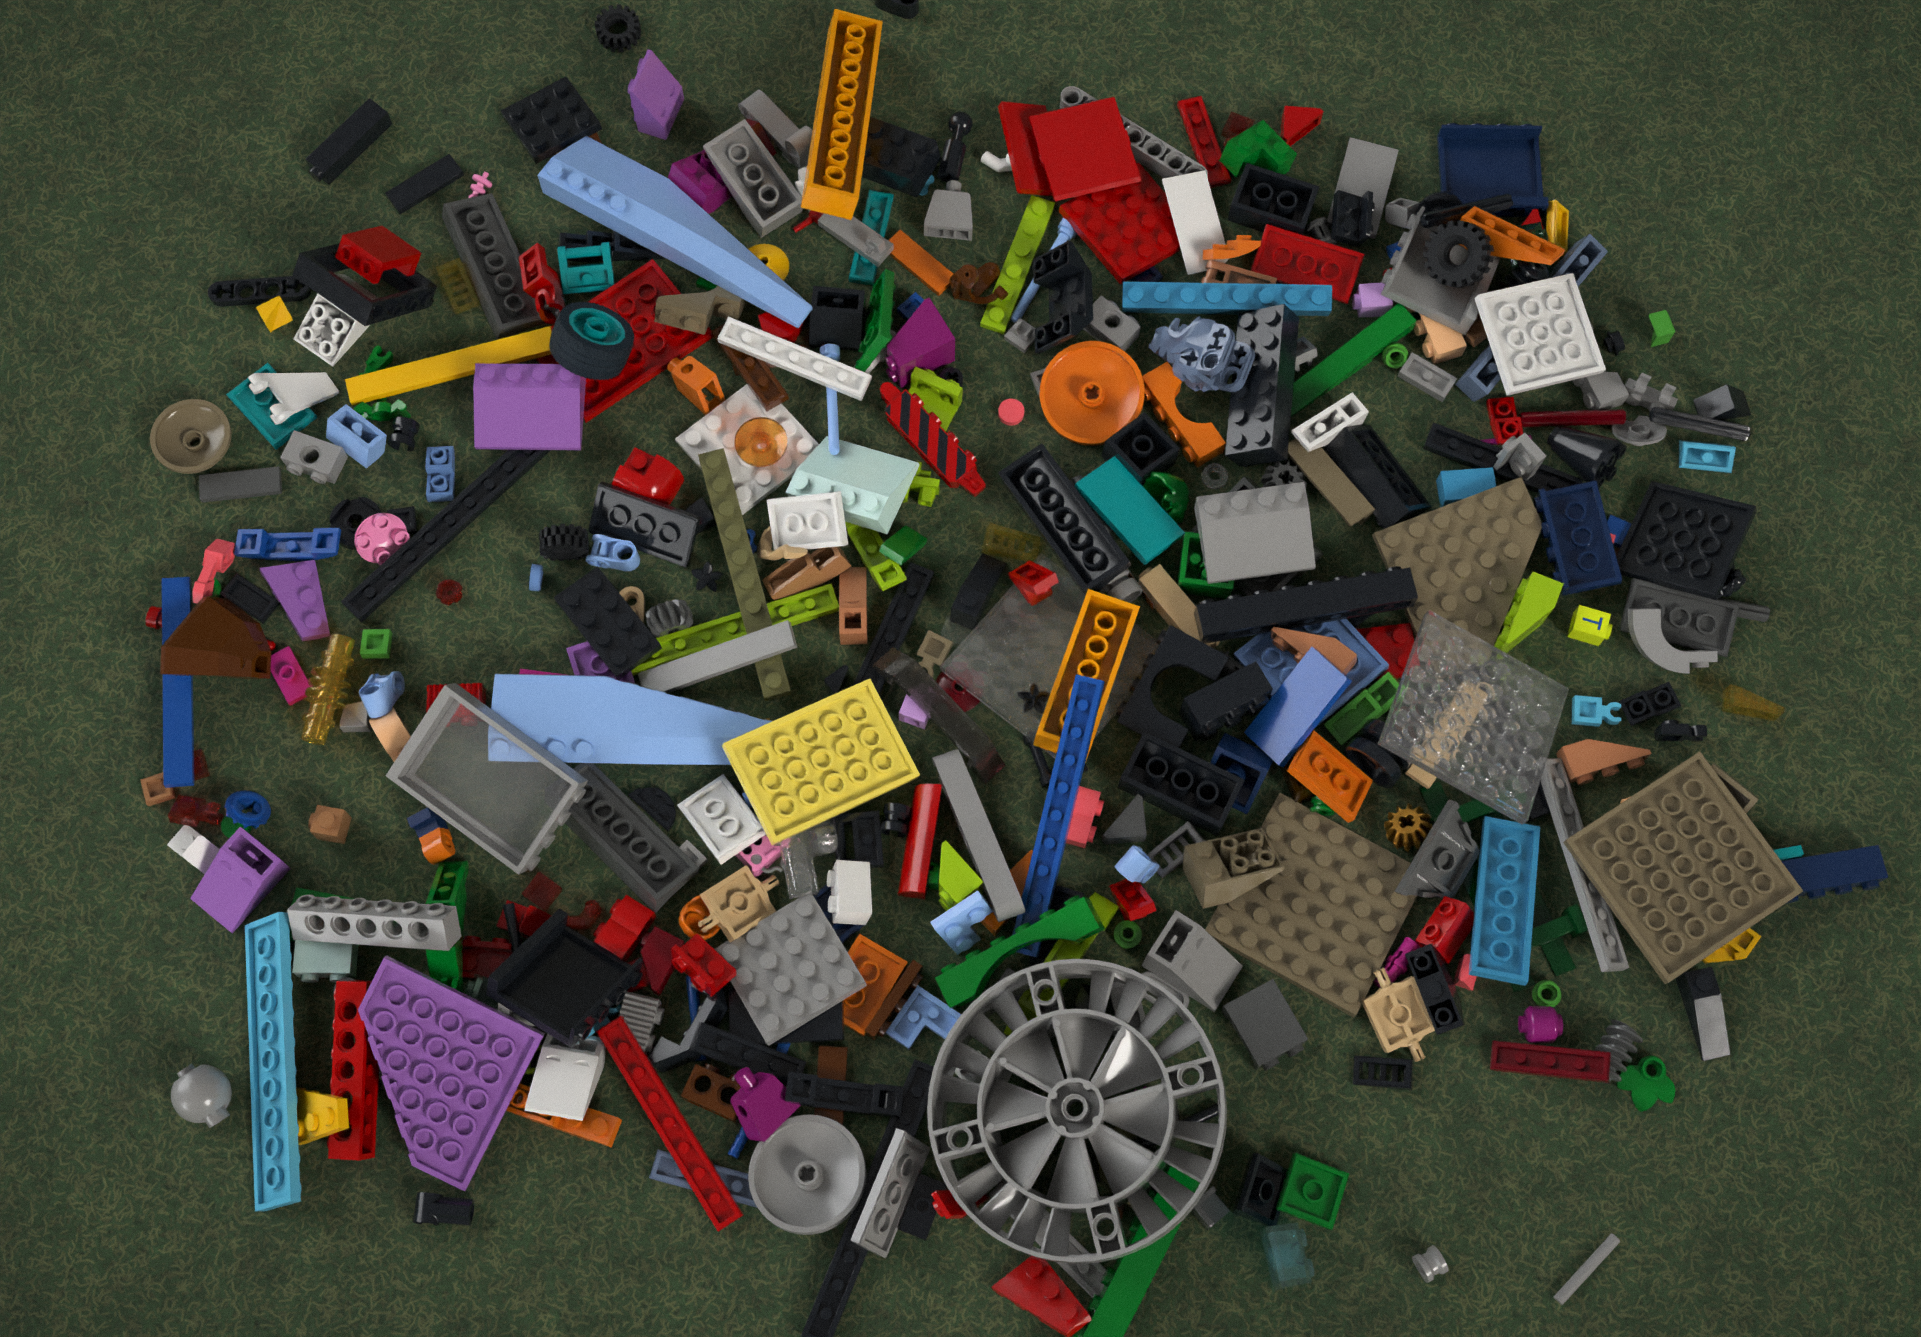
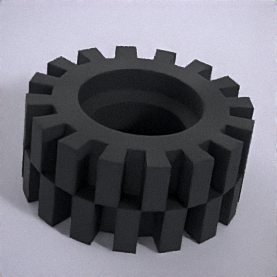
M617 4V9H613V5L608 6L609 11H606L605 8L601 10L602 15L598 14L596 17L595 30L599 43L603 44L605 49L610 47L611 52H615L616 48H618L619 52H624V47L630 50L632 49L631 44L634 46L638 44L637 39L640 40L641 27L638 15L636 16V12L633 9L630 11L628 6L622 9V6ZM615 23H623L628 27L621 34L609 32L610 27Z
M560 524V526L551 525V528L545 527L544 530H540V555L544 559L550 558V561H555L556 559L559 561L581 560V558H585L589 554L588 531L585 528L582 529L581 526L574 527V524H569V526Z

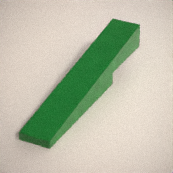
M1398 303L1295 381L1293 385L1291 417L1372 362L1373 358L1383 352L1389 344L1397 342L1413 331L1417 322L1416 319L1403 305Z

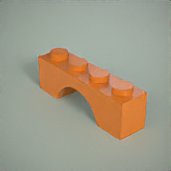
M1168 362L1142 376L1145 388L1144 400L1146 402L1150 400L1155 407L1153 411L1156 418L1160 422L1164 421L1167 424L1171 439L1174 442L1179 441L1184 448L1182 449L1183 455L1188 462H1194L1198 468L1224 452L1226 442L1212 422L1195 423L1183 417L1178 411L1175 398L1180 392L1182 381L1173 374L1172 367Z

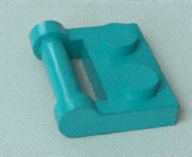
M603 242L599 246L567 249L566 246L557 247L563 294L603 291L615 284L610 242ZM603 256V263L568 266V259Z

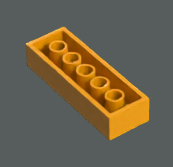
M1090 589L1087 590L1040 721L1034 746L1057 753L1076 674L1103 680L1105 683L1086 757L1087 761L1140 606Z

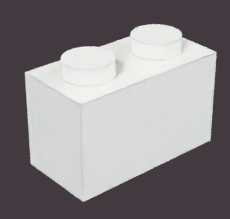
M836 860L832 870H829L827 874V886L831 887V895L828 899V912L832 913V922L837 924L866 925L872 915L870 862Z

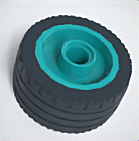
M575 302L565 306L558 315L551 333L549 349L555 360L566 370L584 378L608 380L618 376L625 367L633 347L634 333L630 324L613 310L595 303Z

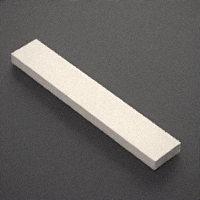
M729 316L717 338L721 344L862 401L872 380V375Z

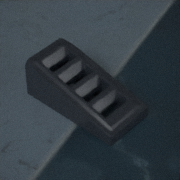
M1354 1056L1353 1085L1412 1091L1414 1062L1412 1059ZM1363 1063H1369L1368 1079H1359L1360 1066L1361 1074L1363 1073ZM1375 1064H1380V1080H1374ZM1387 1065L1392 1066V1081H1386ZM1398 1066L1404 1067L1403 1082H1398Z

